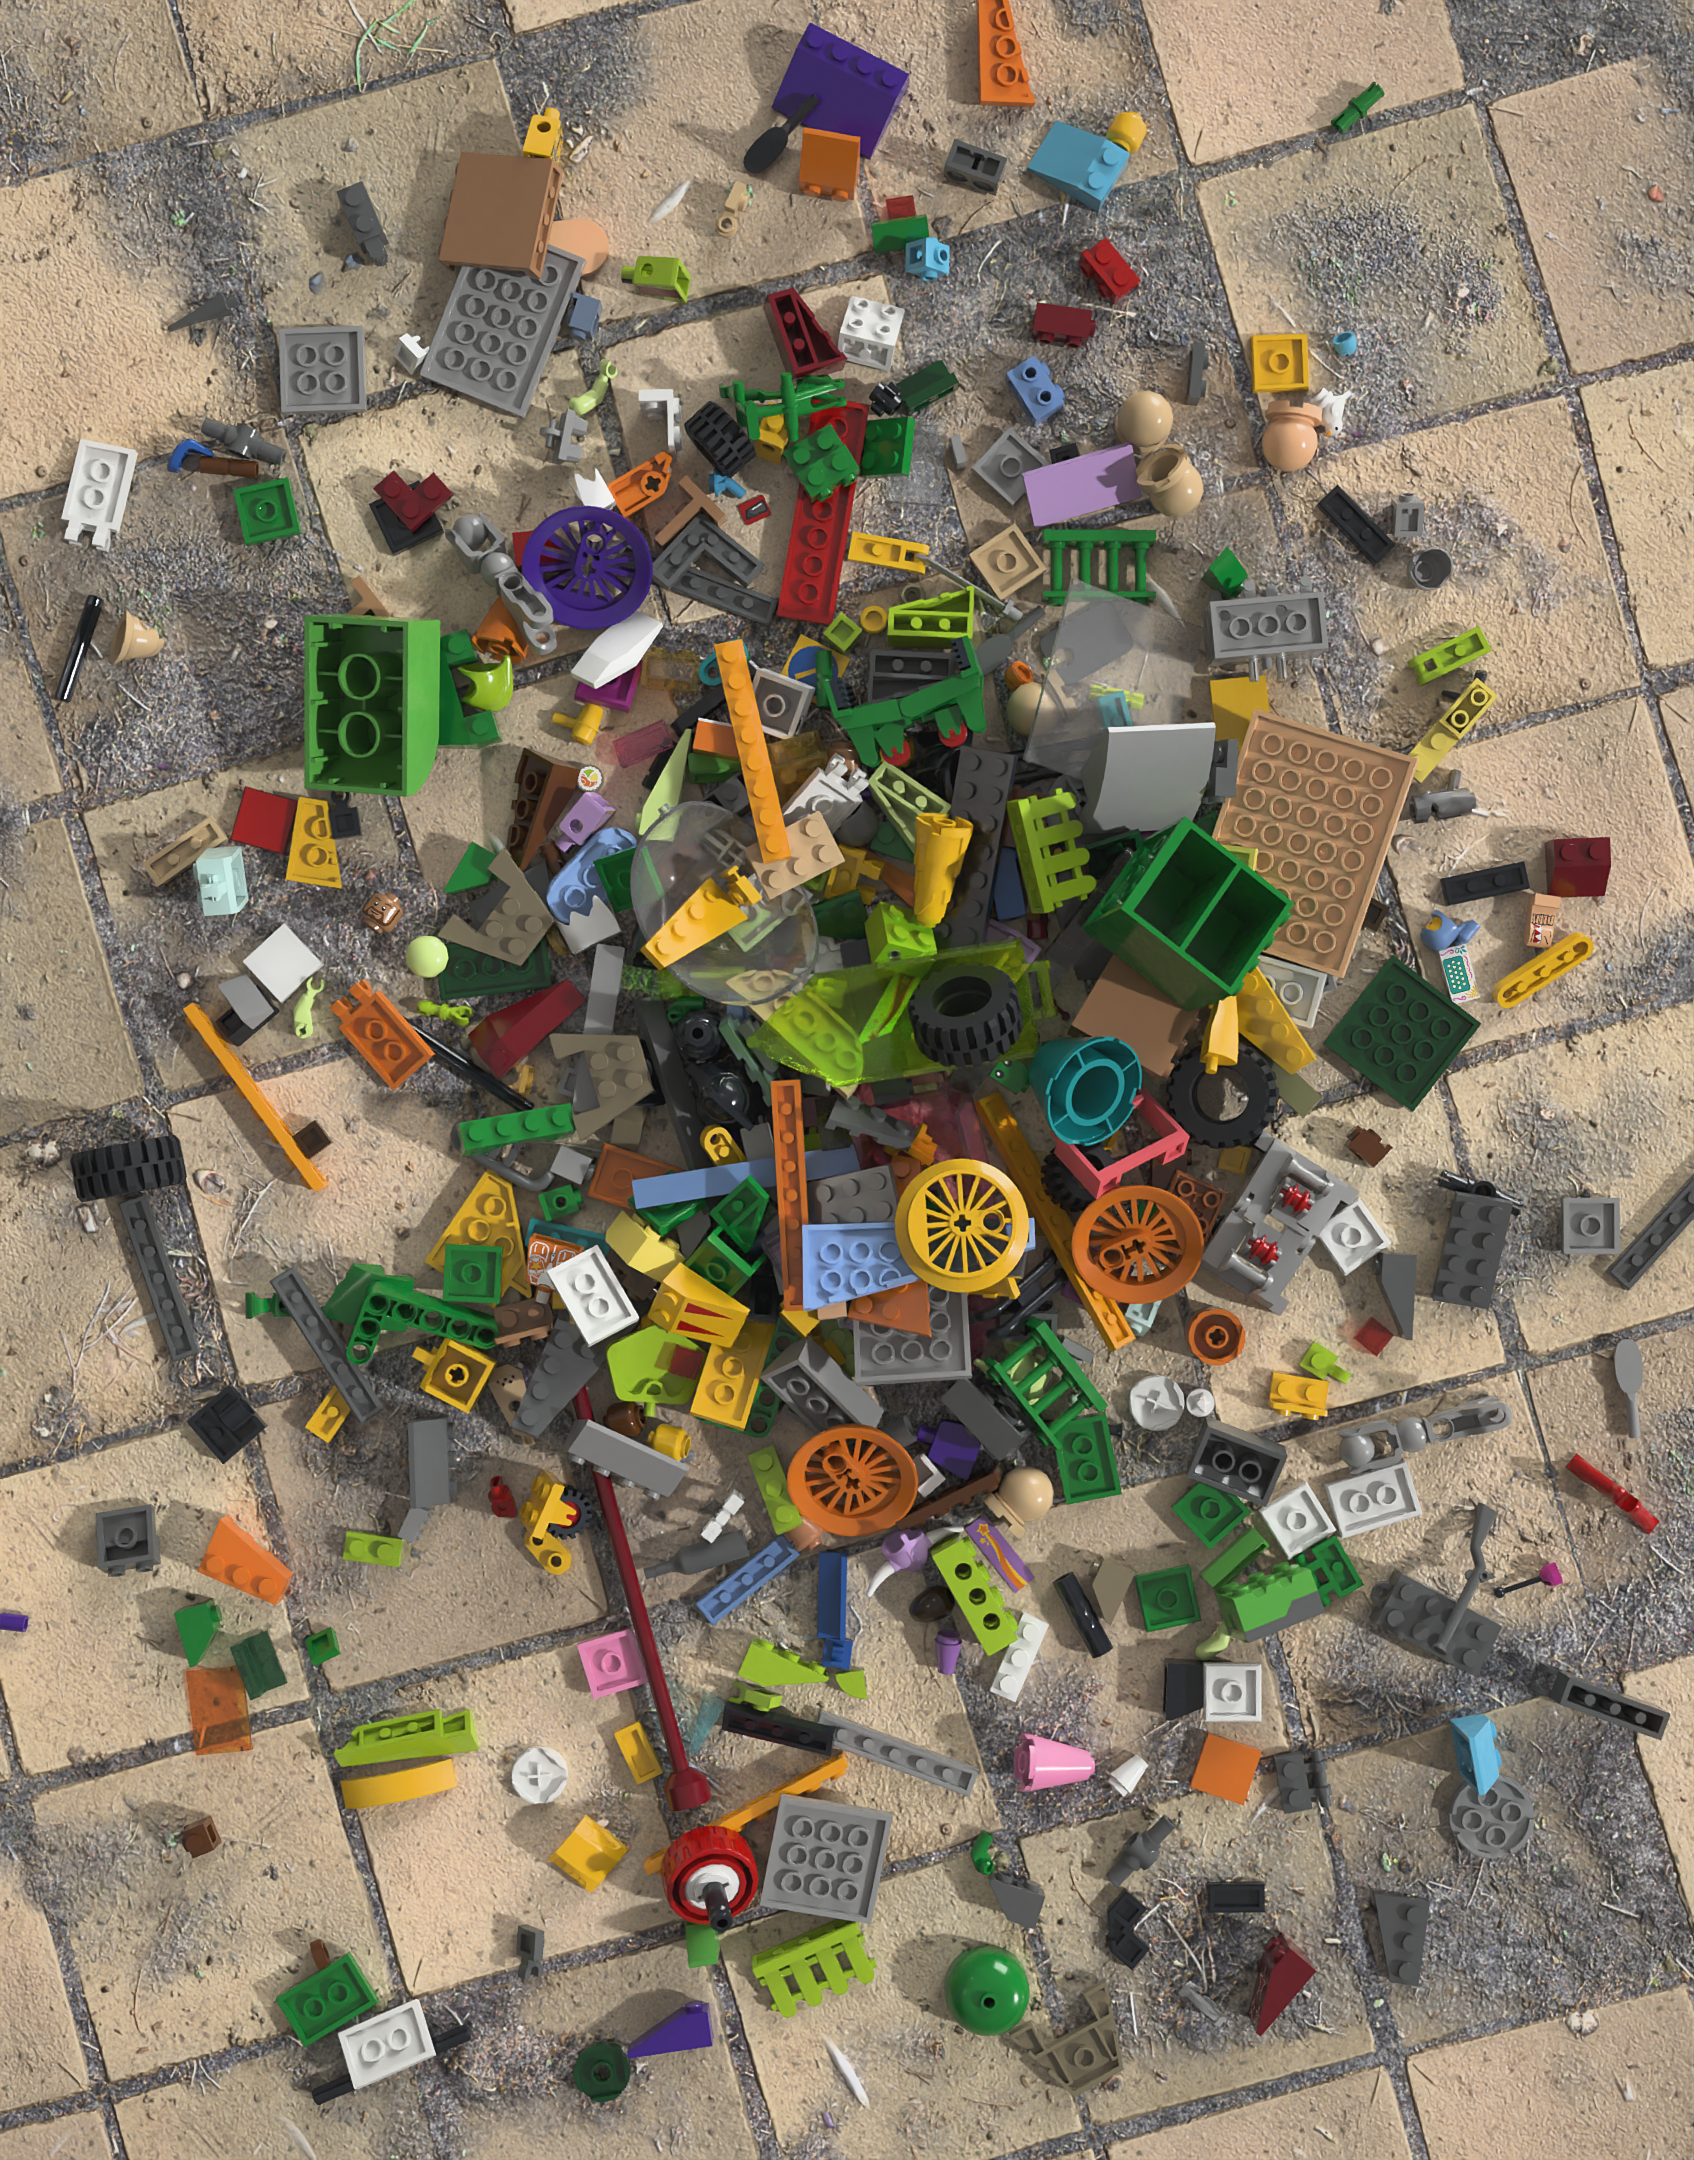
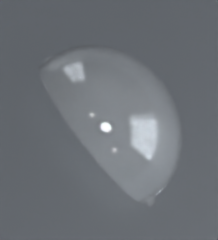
M702 801L684 802L675 807H669L666 803L660 807L658 811L661 815L643 834L637 845L631 866L630 886L632 903L638 924L646 941L661 928L709 877L727 895L729 890L725 885L728 882L725 878L719 879L717 876L726 868L736 865L739 868L736 870L739 876L744 875L762 896L754 905L742 907L741 904L738 905L741 911L748 917L744 922L665 968L696 993L708 999L729 1005H759L777 999L788 991H792L794 995L802 991L804 988L801 983L814 969L819 953V934L816 918L802 884L768 900L743 851L744 848L758 842L755 827L735 813L718 805Z

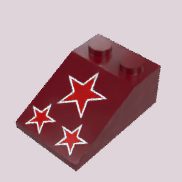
M1282 1932L1277 1937H1271L1264 1947L1265 1951L1262 1954L1248 2011V2016L1254 2030L1260 2037L1316 1972L1308 1955Z

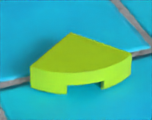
M863 1669L835 1673L836 1680L845 1693L855 1698L867 1699Z

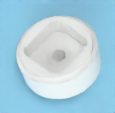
M1203 1388L1191 1390L1185 1399L1186 1408L1197 1417H1204L1210 1414L1215 1404L1212 1394Z

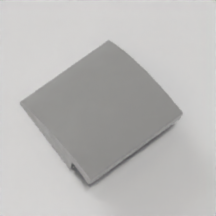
M1215 723L1108 727L1080 770L1088 800L1079 813L1080 822L1083 825V834L1129 832L1138 828L1139 831L1161 830L1184 816L1192 821L1202 801L1210 773L1215 741Z

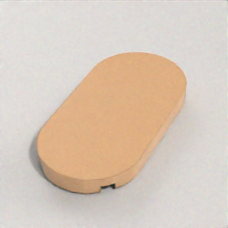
M588 219L553 221L548 244L586 259L587 262L581 277L591 276L598 272L609 256V242L604 230L597 223Z

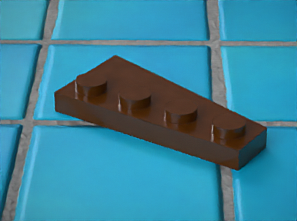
M994 1461L993 1468L986 1473H983L981 1469L974 1472L968 1480L963 1482L964 1485L961 1487L956 1483L949 1486L939 1494L940 1498L938 1500L932 1496L912 1507L901 1520L896 1522L900 1531L902 1532L908 1528L914 1531L926 1523V1519L932 1516L935 1519L940 1518L950 1511V1507L959 1504L960 1507L974 1500V1495L982 1491L984 1494H988L999 1487L998 1483L1007 1468L1004 1461Z

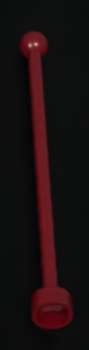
M584 1385L580 1392L572 1399L577 1420L589 1419L595 1422L586 1385ZM590 1465L673 1770L663 1786L667 1807L672 1812L690 1809L712 1799L706 1774L693 1767H689L610 1474L608 1477L592 1471L594 1466Z

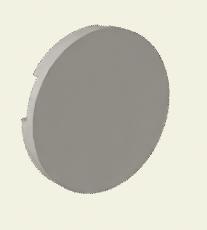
M1499 1773V1777L1485 1795L1479 1796L1466 1781H1463L1452 1795L1448 1809L1449 1825L1457 1841L1468 1852L1485 1859L1499 1858L1516 1853L1530 1838L1535 1822L1532 1802L1526 1790L1513 1778Z

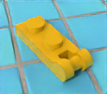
M853 531L848 561L905 571L916 575H925L926 565L916 559L915 556L917 553L928 556L930 547L925 544ZM906 552L914 554L913 562L905 561Z

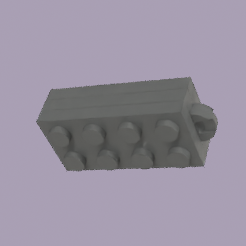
M1396 1568L1388 1581L1377 1582L1371 1591L1370 1597L1375 1607L1369 1618L1375 1624L1477 1677L1503 1627L1495 1620L1467 1606L1446 1648L1447 1655H1440L1433 1651L1431 1646L1438 1640L1457 1600Z

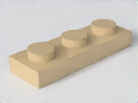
M209 816L143 862L142 865L157 887L161 888L196 863V860L207 848H218L229 839L215 818Z

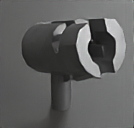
M1453 769L1450 771L1448 786L1442 788L1441 791L1433 792V790L1411 796V799H1409V809L1413 824L1428 823L1430 816H1433L1435 821H1440L1442 819L1471 815L1472 809L1476 808L1475 794L1469 792L1468 788L1459 789L1462 774L1460 770Z

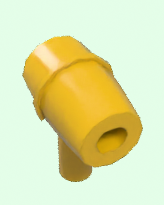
M585 703L577 719L555 712L552 722L573 729L571 738L581 745H591L596 734L599 732L598 729L604 710L597 705Z

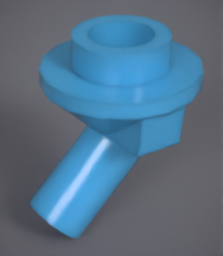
M714 468V474H708L709 491H715V497H718L726 488L738 499L745 495L746 490L732 478L725 477L717 468Z

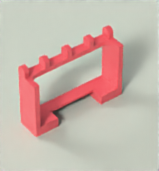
M1141 1086V1089L1136 1090L1135 1094L1137 1096L1134 1097L1132 1104L1135 1105L1134 1109L1139 1107L1138 1112L1163 1139L1100 1171L1095 1169L1074 1144H1067L1051 1131L1052 1137L1057 1142L1054 1153L1095 1199H1098L1106 1192L1117 1189L1121 1176L1126 1171L1154 1157L1164 1165L1185 1153L1190 1136L1143 1086Z

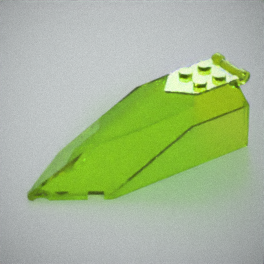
M1021 937L929 951L816 973L808 980L806 985L778 1008L752 1036H749L746 1043L749 1048H756L766 1053L768 1057L807 1075L812 1074L826 1081V1084L833 1087L959 1069L956 1065L946 1067L941 1065L940 1062L935 1063L921 1053L915 1041L908 1004L914 990H917L918 984L922 980H928V976L933 972H941L947 966H958V963L973 965L976 962L982 963L986 967L988 964L992 965L998 971L1002 970L1009 975V978L1016 985L1023 1016L1022 1031L1015 1044L1010 1045L1009 1051L1004 1055H997V1059L994 1061H985L981 1064L985 1065L1035 1057L1039 1051L1036 1020L1058 1016V1009L1054 1007L1048 972V969L1051 968L1050 961L1046 959L1027 963ZM1037 971L1043 1006L1041 1010L1034 1009L1029 972ZM973 1013L963 1014V1015H960V1016H958V1017H963V1016L971 1015V1014H973Z

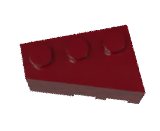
M794 287L767 295L763 309L786 372H791L793 384H796L797 380L802 379L804 375H828L843 370L848 358L843 352L838 350L832 342L829 333L822 329L816 321L815 315Z

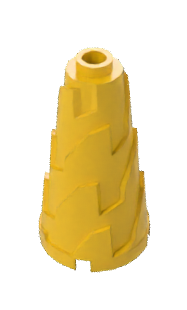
M922 813L918 814V817L916 816L913 863L916 865L914 915H916L919 925L923 927H936V924H939L941 918L944 917L947 903L951 899L955 880L961 871L965 851L973 830L972 823L963 818L955 816V821L948 819V814Z

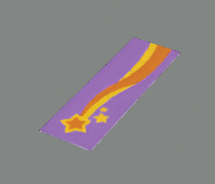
M985 1514L965 1529L1015 1593L1035 1578Z

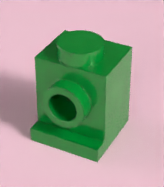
M573 1184L538 1195L546 1222L580 1211V1204L584 1203L580 1189H574ZM560 1196L566 1199L564 1207H559L556 1203L557 1198Z

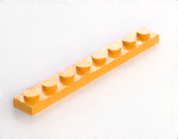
M742 639L715 644L714 650L763 865L791 859L790 847Z
M191 1003L183 1009L187 1015L185 1021L193 1031L198 1030L204 1039L201 1040V1043L210 1054L215 1053L220 1062L217 1064L220 1070L227 1077L231 1075L236 1082L234 1088L242 1099L247 1098L253 1107L250 1110L259 1122H265L270 1129L267 1131L270 1139L276 1145L280 1143L286 1151L283 1156L289 1165L293 1168L296 1166L302 1174L300 1180L308 1190L313 1189L314 1192H320L329 1186L313 1161L307 1158L292 1136L294 1135L200 1005Z
M842 1751L705 1826L726 1827L738 1833L747 1826L746 1823L755 1818L759 1821L770 1815L771 1809L778 1806L781 1793L796 1796L805 1791L806 1794H809L821 1786L820 1782L828 1778L835 1780L846 1773L845 1769L848 1768V1759ZM671 1844L645 1858L643 1867L648 1876L655 1872L657 1875L661 1874V1863Z

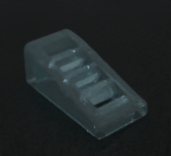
M709 1690L704 1694L690 1744V1753L693 1755L697 1754L725 1707V1700Z

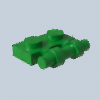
M1334 1534L1310 1548L1315 1557L1311 1561H1307L1303 1553L1293 1557L1296 1564L1311 1570L1323 1607L1331 1603L1327 1596L1328 1592L1334 1590L1337 1597L1341 1599L1364 1585ZM1319 1568L1323 1570L1328 1579L1323 1583L1319 1582L1314 1573Z

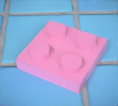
M632 1627L577 1644L593 1699L648 1683Z

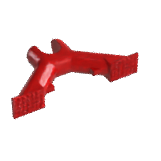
M1577 1453L1566 1465V1468L1580 1480L1592 1486L1629 1516V1520L1648 1535L1660 1522L1625 1488L1619 1486L1598 1471Z

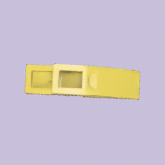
M1478 678L1462 692L1409 752L1408 756L1419 759L1413 779L1419 784L1422 783L1450 749L1467 733L1498 697Z

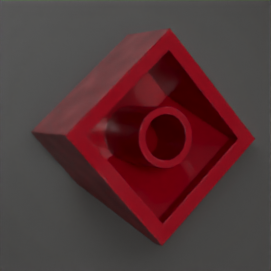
M1610 837L1553 839L1545 842L1547 895L1561 898L1605 896L1611 869Z

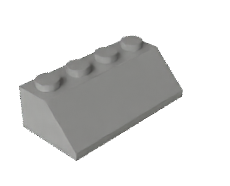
M810 1336L789 1345L760 1375V1378L817 1434L841 1424H863L876 1428L884 1412L860 1386H856L855 1381ZM848 1438V1445L855 1443L856 1439Z
M589 1419L574 1421L561 1450L569 1454L567 1457L569 1461L581 1466L586 1462L594 1466L593 1472L608 1477L609 1473L619 1477V1484L631 1489L636 1485L644 1489L642 1494L658 1500L659 1497L669 1498L690 1467Z

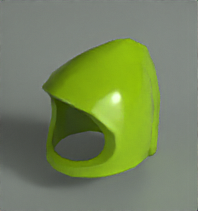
M504 655L501 663L459 666V672L471 679L469 687L461 699L462 702L481 711L491 710L492 712L500 711L509 704L513 695V673L509 655Z

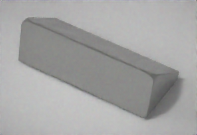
M247 974L217 986L240 1019L251 1029L256 1028L274 1012Z

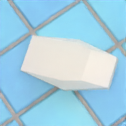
M636 610L627 619L612 625L596 638L571 671L572 677L597 689L632 669L639 663L662 629V622Z

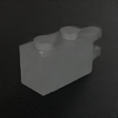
M360 181L336 191L363 254L368 253L372 262L377 267H384L389 259L384 245L389 244V241L363 182Z

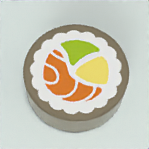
M584 765L580 768L577 786L583 792H598L604 785L602 771L595 765Z

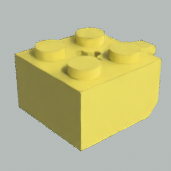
M622 1210L606 1231L605 1241L627 1265L660 1283L680 1262L683 1263L686 1259L678 1250L680 1245L669 1237H665L666 1234L661 1237L636 1213L630 1215Z

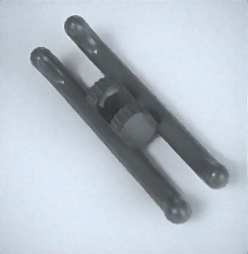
M461 1121L456 1122L451 1131V1143L459 1153L455 1130ZM524 1142L513 1144L512 1150L503 1162L497 1159L502 1147L491 1151L489 1154L483 1153L467 1156L476 1163L531 1192L542 1191L548 1188L556 1178L555 1173L546 1171L540 1179L534 1180L511 1167Z

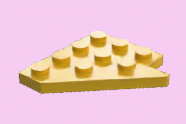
M487 1169L424 1262L444 1275L446 1244L504 1246L501 1299L510 1286L530 1299L533 1296L532 1285L525 1281L527 1259L513 1185L505 1178ZM486 1303L494 1309L498 1305L497 1303Z

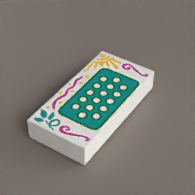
M1466 944L1436 951L1449 999L1458 1004L1480 998Z

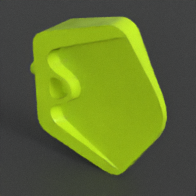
M659 1325L645 1327L609 1343L605 1348V1357L614 1396L623 1401L644 1402L643 1416L654 1417L655 1403L680 1405L690 1400L701 1378L708 1355L704 1349L687 1337L666 1333V1330Z

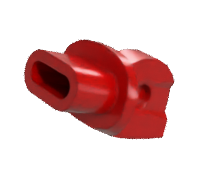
M501 1476L493 1477L490 1482L491 1490L488 1493L489 1502L492 1503V1512L497 1517L516 1518L517 1509L508 1485L503 1483Z

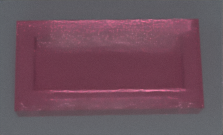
M663 719L612 741L622 768H627L674 747L666 722Z

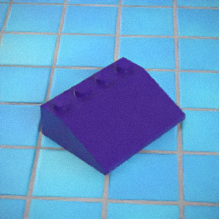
M810 22L794 52L773 102L772 109L790 118L814 94L820 103L800 124L807 128L860 137V155L870 160L909 87V73Z

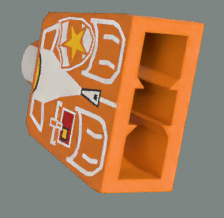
M533 1233L529 1239L525 1281L528 1284L537 1286L534 1296L535 1301L550 1304L553 1291L556 1290L547 1276V1271L585 1251L586 1247Z

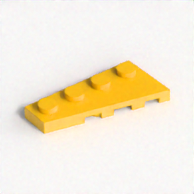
M709 877L645 943L640 951L660 971L729 929L744 922L748 917Z

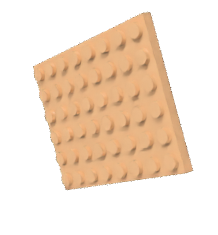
M1254 709L1238 757L1236 797L1225 798V803L1222 804L1212 838L1223 845L1258 849L1255 872L1294 902L1289 910V913H1291L1289 920L1281 928L1278 927L1273 934L1276 937L1274 942L1267 950H1262L1263 952L1344 978L1419 759Z

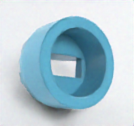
M1351 331L1343 332L1332 340L1336 352L1342 356L1346 354L1351 355L1356 350V338Z

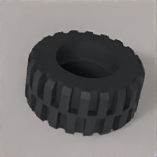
M976 962L973 965L958 963V966L944 967L941 972L937 973L935 971L928 976V980H922L918 984L917 990H914L908 1004L909 1017L918 1049L928 1059L935 1063L940 1062L941 1065L951 1067V1065H956L957 1068H966V1065L976 1067L982 1065V1062L996 1060L997 1055H1004L1009 1051L1010 1045L1015 1044L1023 1028V1016L1014 981L1002 970L998 971L996 967L989 964L986 967L982 963ZM973 1013V1014H971V1015H967V1016H963V1017H958V1016L963 1015V1014Z
M1238 1042L1237 1064L1217 1066V1068H1229L1238 1072L1248 1086L1249 1100L1247 1106L1238 1117L1232 1120L1219 1121L1212 1119L1203 1112L1199 1105L1197 1088L1200 1080L1206 1074V1063L1200 1062L1201 1045L1192 1048L1188 1054L1183 1055L1177 1061L1179 1063L1177 1067L1172 1069L1170 1074L1171 1082L1167 1084L1166 1093H1169L1167 1106L1168 1109L1172 1110L1174 1115L1172 1118L1194 1139L1195 1143L1201 1146L1207 1145L1213 1149L1234 1148L1258 1137L1271 1123L1273 1113L1276 1112L1278 1107L1276 1100L1277 1096H1279V1087L1276 1088L1275 1083L1277 1077L1275 1072H1272L1268 1066L1270 1063L1265 1057L1262 1058L1258 1054L1259 1051L1253 1047H1248L1244 1043Z
M176 1135L72 1154L70 1159L76 1195L81 1202L181 1184L185 1182L187 1177L181 1143Z

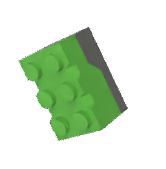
M1289 1562L1274 1565L1272 1573L1264 1575V1572L1253 1573L1247 1577V1583L1239 1585L1238 1582L1228 1583L1222 1586L1223 1591L1215 1593L1229 1637L1246 1643L1253 1642L1325 1613L1311 1570L1301 1567L1299 1564H1289Z

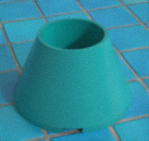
M1115 1037L1057 1038L1044 1044L1035 1054L1029 1069V1081L1047 1124L1054 1135L1070 1145L1082 1144L1083 1146H1089L1099 1143L1114 1134L1128 1119L1135 1107L1132 1102L1136 1090L1141 1089L1142 1070L1135 1051L1128 1044Z

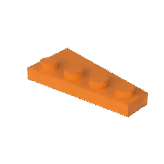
M976 0L979 105L1033 107L1035 99L1033 93L1031 94L1028 84L1029 77L1027 69H1024L1020 43L1016 39L1015 24L1009 1Z

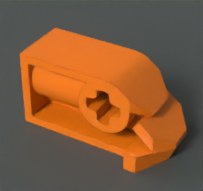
M666 450L656 454L606 485L616 502L620 515L624 518L629 517L664 494L671 475L667 472L673 458ZM648 478L660 482L657 486V492H654L653 489H646L645 486L648 484Z

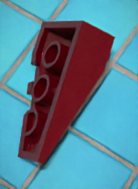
M567 979L488 1015L468 1035L479 1057L498 1078L507 1076L587 999Z

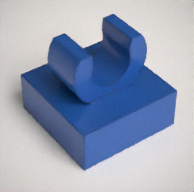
M825 1638L821 1666L849 1670L853 1640L846 1639V1642H840V1638Z

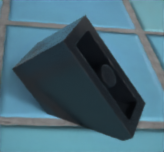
M752 1275L748 1308L750 1312L747 1321L776 1324L779 1304V1290L775 1276Z

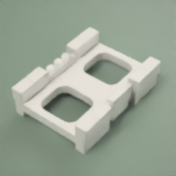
M734 1489L724 1501L723 1509H719L716 1517L712 1516L702 1529L701 1536L712 1543L722 1531L721 1528L730 1519V1515H735L745 1502L743 1500L746 1497L737 1489Z

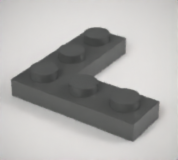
M699 512L653 562L652 579L668 592L693 563L704 554L743 587L747 588L761 573L765 564Z

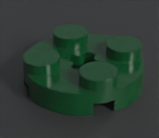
M596 2042L580 2051L574 2066V2082L577 2089L589 2096L591 2100L595 2102L612 2101L626 2088L630 2080L631 2065L628 2056L619 2044ZM600 2065H604L610 2072H607L606 2078H601V2075L595 2074L594 2070H597Z

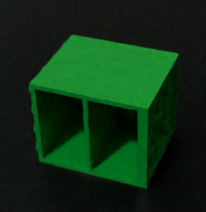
M1184 816L1143 839L1081 929L1189 1012L1197 1008L1202 1009L1205 1005H1212L1219 1000L1223 1001L1227 997H1234L1240 992L1244 986L1242 980L1247 973L1250 974L1260 962L1258 956L1262 950H1267L1274 942L1276 937L1273 934L1278 927L1281 928L1291 916L1289 910L1294 902Z

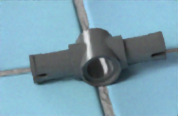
M208 417L203 422L201 428L203 434L220 440L224 443V446L228 447L227 450L241 458L251 460V457L256 459L260 457L282 466L286 458L287 451L264 441L259 431L247 425L237 423V426L232 424L227 426Z
M1164 1814L1148 1831L1145 1830L1142 1834L1139 1831L1134 1833L1122 1848V1858L1106 1874L1107 1879L1118 1888L1134 1870L1138 1871L1140 1868L1143 1870L1148 1869L1160 1854V1843L1176 1828V1824Z

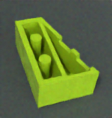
M974 585L957 592L942 593L935 598L920 599L890 607L888 611L887 647L953 649L951 640L968 635L972 641Z

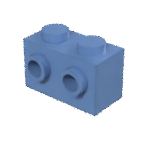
M1035 355L1008 371L1005 376L1006 384L1033 427L1060 412L1065 403L1063 401L1065 395L1058 384L1053 385L1048 377L1050 376V371L1044 361L1039 362Z

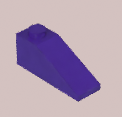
M692 2001L685 2004V2007H680L629 2043L628 2059L712 2046L714 2035L709 2003L702 2004L701 2001Z

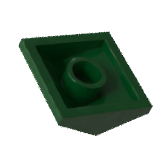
M1139 828L1085 845L1084 848L1088 850L1090 855L1089 861L1086 863L1088 875L1093 876L1095 880H1100L1120 873L1141 844Z

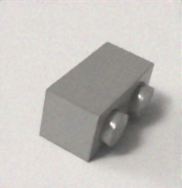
M427 1507L409 1509L397 1536L410 1543H414L416 1540L419 1541L424 1532L421 1530L423 1524L427 1525L431 1517L429 1514L430 1509Z

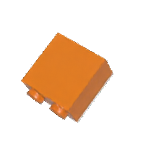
M699 718L693 744L694 753L740 762L732 725Z

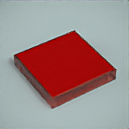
M245 786L230 840L286 856L294 829L298 801Z

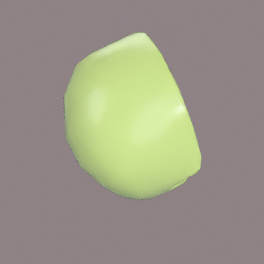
M426 935L414 939L408 945L405 955L407 966L415 975L423 978L437 976L445 969L449 959L444 943L437 937Z

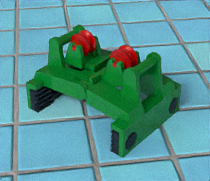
M968 635L951 640L953 650L956 652L955 656L959 669L962 672L943 677L942 682L907 697L872 704L870 701L858 705L856 702H853L856 701V698L852 696L855 694L850 690L853 689L852 685H844L841 677L823 682L834 719L847 730L862 763L874 768L881 764L883 757L888 764L894 766L904 764L910 756V746L905 740L904 730L915 727V723L923 722L928 725L935 721L939 728L938 735L941 742L949 747H958L967 738V728L963 723V715L968 727L974 733L981 734L986 730L987 722L982 698L985 679L975 646Z

